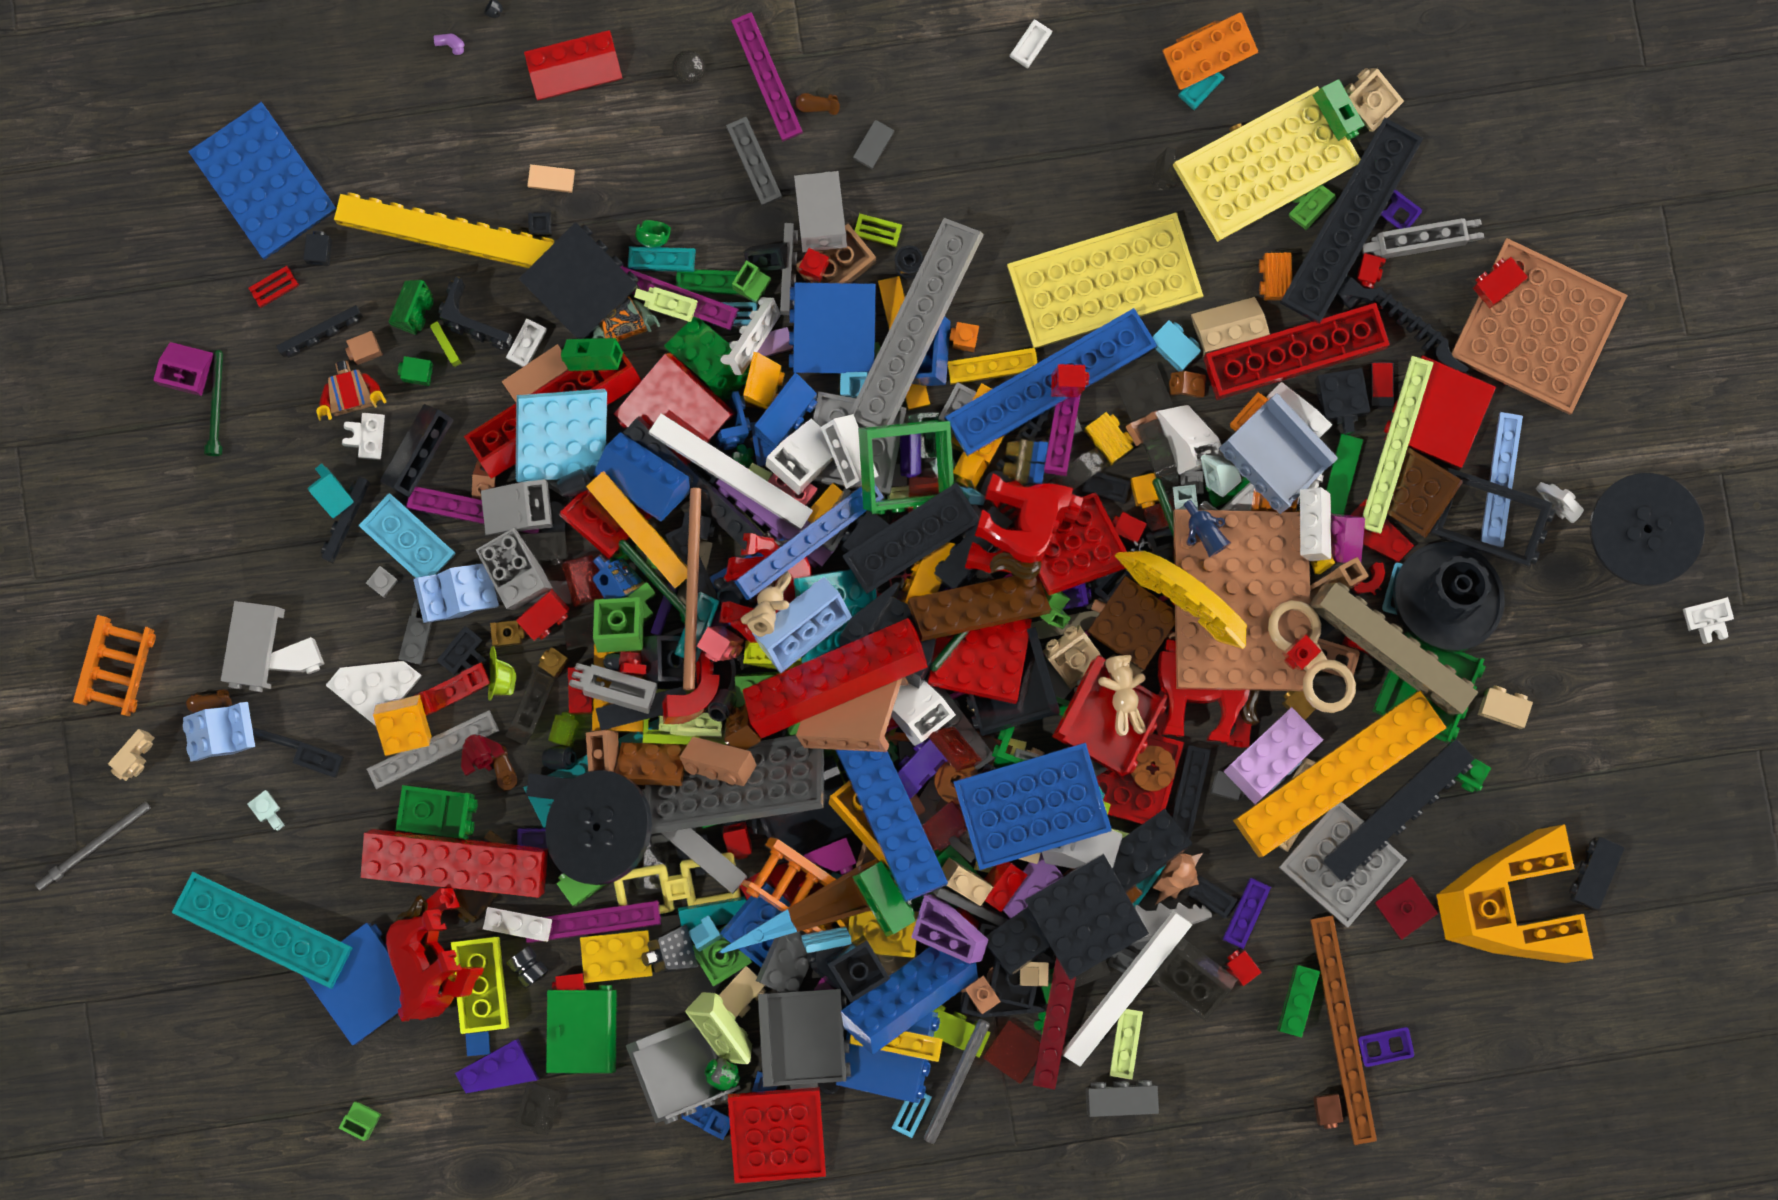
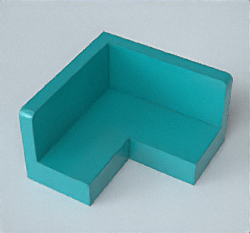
M321 463L315 468L321 478L309 486L308 491L332 518H335L354 501L330 470Z

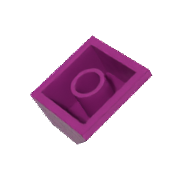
M846 838L804 855L812 863L837 873L840 871L841 875L854 869L853 866L857 864Z

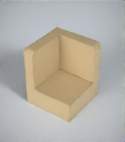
M1030 962L1020 969V985L1047 987L1049 963Z

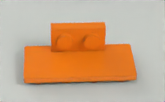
M1240 12L1222 21H1213L1176 39L1177 43L1162 50L1180 90L1258 53L1243 14Z

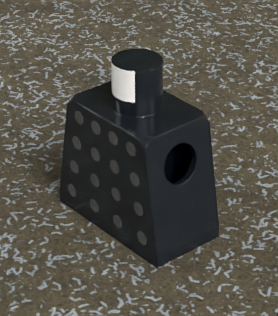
M687 925L672 929L647 943L649 951L641 955L643 964L645 966L653 964L656 973L686 971L698 967Z

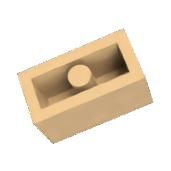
M1493 686V688L1485 690L1478 715L1523 729L1525 728L1533 702L1528 701V697L1515 693L1513 696L1507 694L1506 689Z
M948 858L942 867L948 881V887L979 906L982 905L993 888L986 880L951 858Z
M747 966L719 995L723 1000L722 1004L735 1018L738 1015L742 1018L751 1008L748 1004L753 999L758 1001V994L766 992L764 989L765 985L756 981L757 975Z

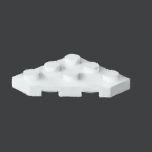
M404 661L344 667L335 673L326 686L376 726L373 717L375 706L403 699L422 675Z

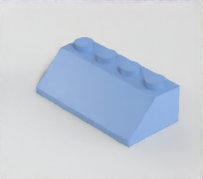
M823 577L800 596H797L787 609L776 613L775 627L771 634H766L763 637L752 634L777 670L782 673L852 618L840 593Z

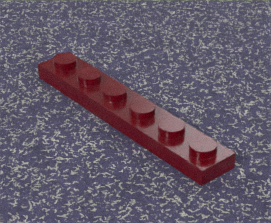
M1057 958L1033 1081L1034 1086L1054 1090L1056 1088L1076 977L1071 980L1068 979Z

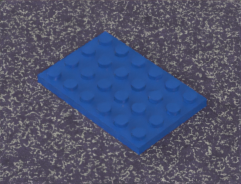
M262 102L188 151L264 260L336 212V207Z
M1086 742L954 781L979 870L1112 831Z

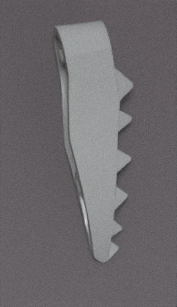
M1158 903L1156 911H1145L1140 906L1135 905L1138 915L1149 932L1147 936L1135 943L1149 941L1172 911L1181 915L1192 925L1211 918L1212 912L1204 905L1200 909L1196 904L1191 909H1188L1181 903H1178L1175 909H1168L1163 904Z

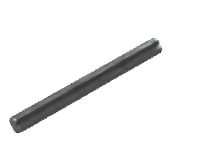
M978 1020L924 1135V1140L931 1144L936 1142L988 1031L990 1024L987 1021Z

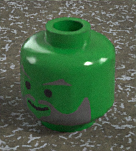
M722 1057L712 1059L704 1072L707 1083L721 1091H727L731 1087L734 1088L740 1079L737 1065Z

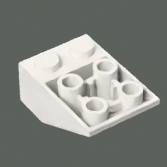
M1189 405L1156 412L1179 475L1202 470L1201 456L1203 455L1224 457L1219 449L1221 446L1219 438Z
M810 419L782 441L767 456L766 467L799 495L834 458L821 427Z
M925 680L920 688L909 683L908 686L900 685L891 714L892 718L914 746L922 743L956 715L942 696Z

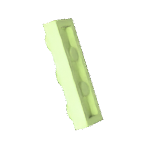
M1125 1009L1118 1018L1109 1076L1133 1079L1142 1011Z

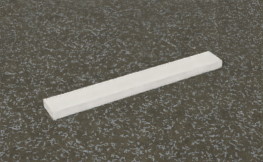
M660 414L648 433L799 530L802 529L813 512L812 509L663 414Z
M1172 911L1063 1049V1056L1078 1066L1084 1063L1192 926L1188 920Z

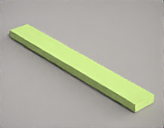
M1414 356L1410 359L1362 515L1365 518L1364 529L1379 534L1382 532L1434 362Z

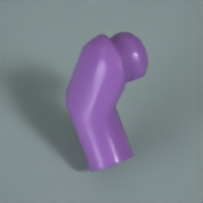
M434 35L435 46L448 45L453 49V54H463L464 42L456 35Z

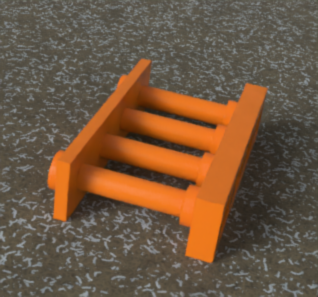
M97 615L73 702L85 706L91 700L121 707V714L130 717L131 712L134 713L137 707V700L135 698L150 647H153L156 635L154 630L145 627L143 634L114 627L110 623L111 619ZM113 635L141 642L138 655L106 648V645H104L106 636ZM108 657L135 664L132 676L128 677L100 670V667H98L100 658ZM99 678L129 686L126 698L123 699L95 692L92 689L94 680Z
M770 837L765 844L771 849V855L754 883L743 880L741 884L747 888L746 892L755 898L760 896L783 912L805 899L814 883L817 884L819 882L826 886L836 879L779 839ZM785 858L789 861V867L772 895H770L761 887L778 860ZM802 870L807 874L805 876L807 879L791 905L787 907L779 899L795 873ZM816 926L802 931L810 934L823 930Z

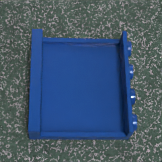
M794 282V287H790V300H794V309H790V323H794V332H789V345H794L793 354H789V367L793 368L794 373H869L874 363L876 284Z
M371 923L364 924L341 941L353 949L332 989L303 976L352 1046L360 1043L363 1038L398 1014V1009L401 1007L399 1000L401 994L400 986L391 965L387 944L381 939L380 936L383 934L376 924L371 925Z
M929 1013L906 1031L934 1037V1032L938 1031L940 1025L938 1013ZM847 1031L846 1039L850 1041L851 1034ZM849 1044V1053H845V1062H850L851 1076L846 1077V1082H836V1085L920 1103V1099H923L926 1086L923 1084L925 1076L929 1075L930 1063H928L929 1060L883 1050H879L872 1055L864 1046Z

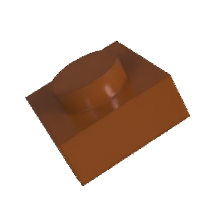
M1188 371L1172 373L1169 382L1170 395L1182 394L1196 398L1204 397L1206 375Z

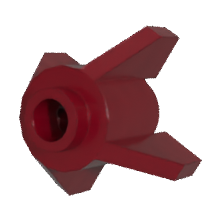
M470 735L465 739L462 747L461 769L466 776L476 771L474 766L477 769L486 767L488 771H491L492 756L496 759L504 754L505 751L499 743L482 735Z

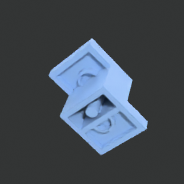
M483 563L449 568L437 575L414 579L424 623L464 617L474 611L499 606L494 584Z
M248 702L238 703L230 707L205 709L183 717V730L186 733V749L190 756V762L213 756L235 754L255 747Z

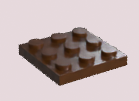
M1407 447L1387 514L1426 538L1463 481Z
M1125 576L1087 633L1119 655H1131L1132 659L1130 662L1143 671L1175 625V610Z

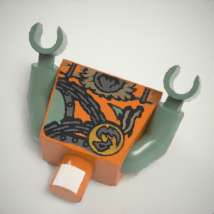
M628 296L593 331L592 339L616 338L617 341H621L647 330L651 332L650 327L653 324H656L658 327H660V324L647 307L638 300H631Z

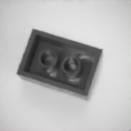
M1137 1080L1136 1085H1129L1127 1081L1113 1082L1114 1086H1106L1104 1082H1093L1091 1087H1086V1107L1089 1117L1159 1114L1158 1086L1152 1084L1150 1080Z

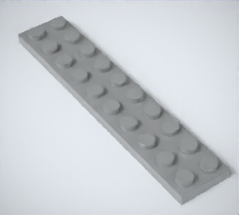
M943 219L851 408L849 415L853 414L858 424L865 427L893 424L984 234L949 219Z

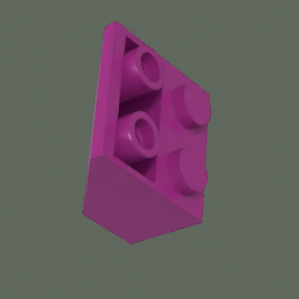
M170 342L159 359L153 381L159 386L202 396L214 353Z
M1331 514V554L1334 561L1347 563L1358 557L1361 562L1365 526L1364 517Z

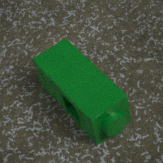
M1339 79L1322 87L1312 95L1338 141L1347 138L1349 141L1359 135L1358 130L1365 125Z
M616 338L567 339L564 349L561 351V359L569 371L618 370L623 351Z

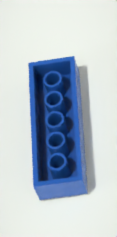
M929 947L890 975L888 981L841 1010L843 1026L873 1055L978 978L976 962L969 964L933 947Z

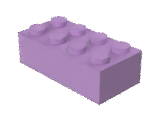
M1291 707L1245 750L1224 773L1256 804L1315 749L1323 739Z

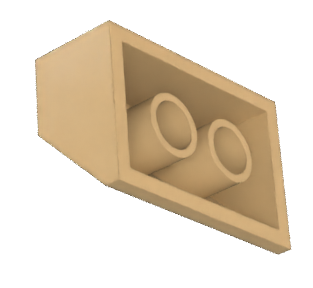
M1255 297L1191 314L1203 357L1210 352L1270 335L1264 313Z

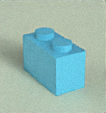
M1168 320L1153 336L1157 347L1154 349L1177 371H1184L1200 354V345L1192 337L1188 339L1183 334L1184 330L1178 323H1172Z

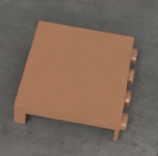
M906 677L805 719L800 722L796 736L804 748L887 752L889 743L884 737L900 685L908 686L909 682Z

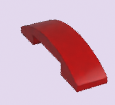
M479 663L461 672V674L414 696L420 695L424 712L427 716L486 687L491 682L483 664Z

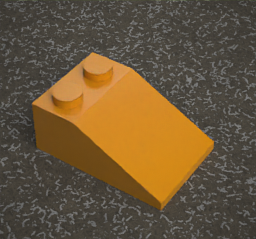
M753 352L744 391V400L746 407L766 411L777 397L778 385H783L785 373L781 372V365L757 352Z

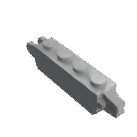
M1456 219L1386 231L1377 234L1376 237H1372L1370 243H1365L1361 253L1362 255L1364 253L1374 254V256L1387 259L1463 246L1468 242L1484 238V233L1478 232L1468 235L1467 228L1478 227L1482 223L1480 219L1470 221Z

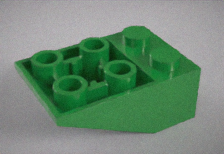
M410 280L404 282L388 321L391 326L417 335L418 330L421 331L426 320L423 318L425 312L431 309L434 302L433 294L424 281Z

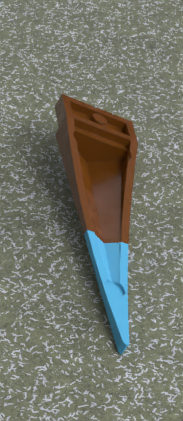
M875 859L852 869L724 947L719 953H725L871 911L852 877L879 862V860Z

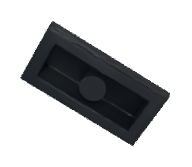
M787 242L752 246L743 251L745 260L757 266L759 271L787 268Z

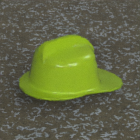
M492 646L489 659L491 683L489 684L488 700L490 701L493 695H512L516 682V673L513 667L508 663L498 660L495 647Z

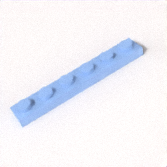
M1500 412L1489 481L1512 489L1523 416ZM1487 492L1480 541L1500 548L1504 546L1510 499Z

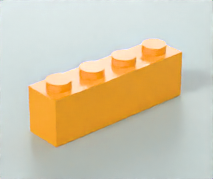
M948 541L911 566L913 573L910 579L907 578L902 588L904 595L900 601L908 604L909 598L938 592L941 583L934 575L935 567L940 561H945L950 555L949 553L955 545L954 543Z

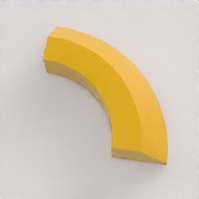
M1147 551L1118 552L1115 555L1140 586L1153 590L1158 594L1162 592L1166 597L1170 598L1171 602L1185 612L1188 611L1194 617H1199L1200 619L1197 622L1216 641L1241 649L1246 646L1247 625L1220 597L1195 577L1168 560Z

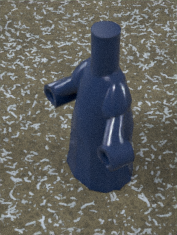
M1191 499L1183 504L1191 515L1188 523L1190 531L1186 541L1188 546L1191 547L1196 543L1195 534L1197 533L1209 558H1211L1231 544L1218 529L1225 524L1223 518L1213 517L1204 510L1199 511Z

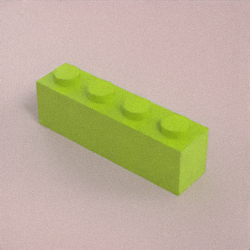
M940 1005L932 1011L937 1012L938 1018H940V1025L938 1031L934 1032V1037L941 1038L944 1042L965 1050L978 1021L975 1020V1023L971 1024L965 1021L967 1016L956 1011L951 1015L945 1012V1006ZM987 1031L976 1054L979 1058L991 1033Z

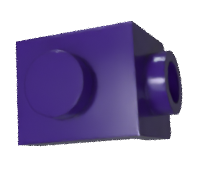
M1085 583L1062 591L1070 598L1063 610L1087 606L1088 600H1091L1090 587H1085Z

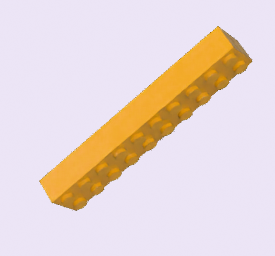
M1418 691L1236 817L1233 821L1257 856L1263 857L1443 731L1446 726L1423 693Z

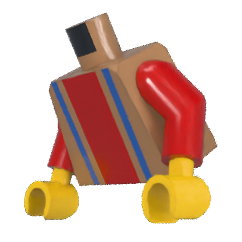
M345 360L335 363L338 375L328 378V383L324 385L320 405L316 412L319 421H321L323 415H327L328 420H331V413L334 416H339L372 406L376 408L377 401L382 400L385 404L386 399L380 390L379 384L368 374H362L360 370L351 371L349 362Z

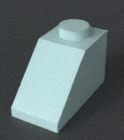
M1215 455L1201 456L1207 488L1224 497L1241 482L1238 469L1225 457Z

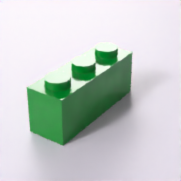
M880 861L852 878L887 937L897 933L916 920L912 907L906 904L898 885L892 880L889 867Z
M1294 965L1277 1031L1302 1038L1320 971Z

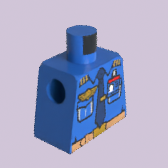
M602 553L593 561L600 570L593 577V581L605 599L626 598L645 583L621 558L610 562Z

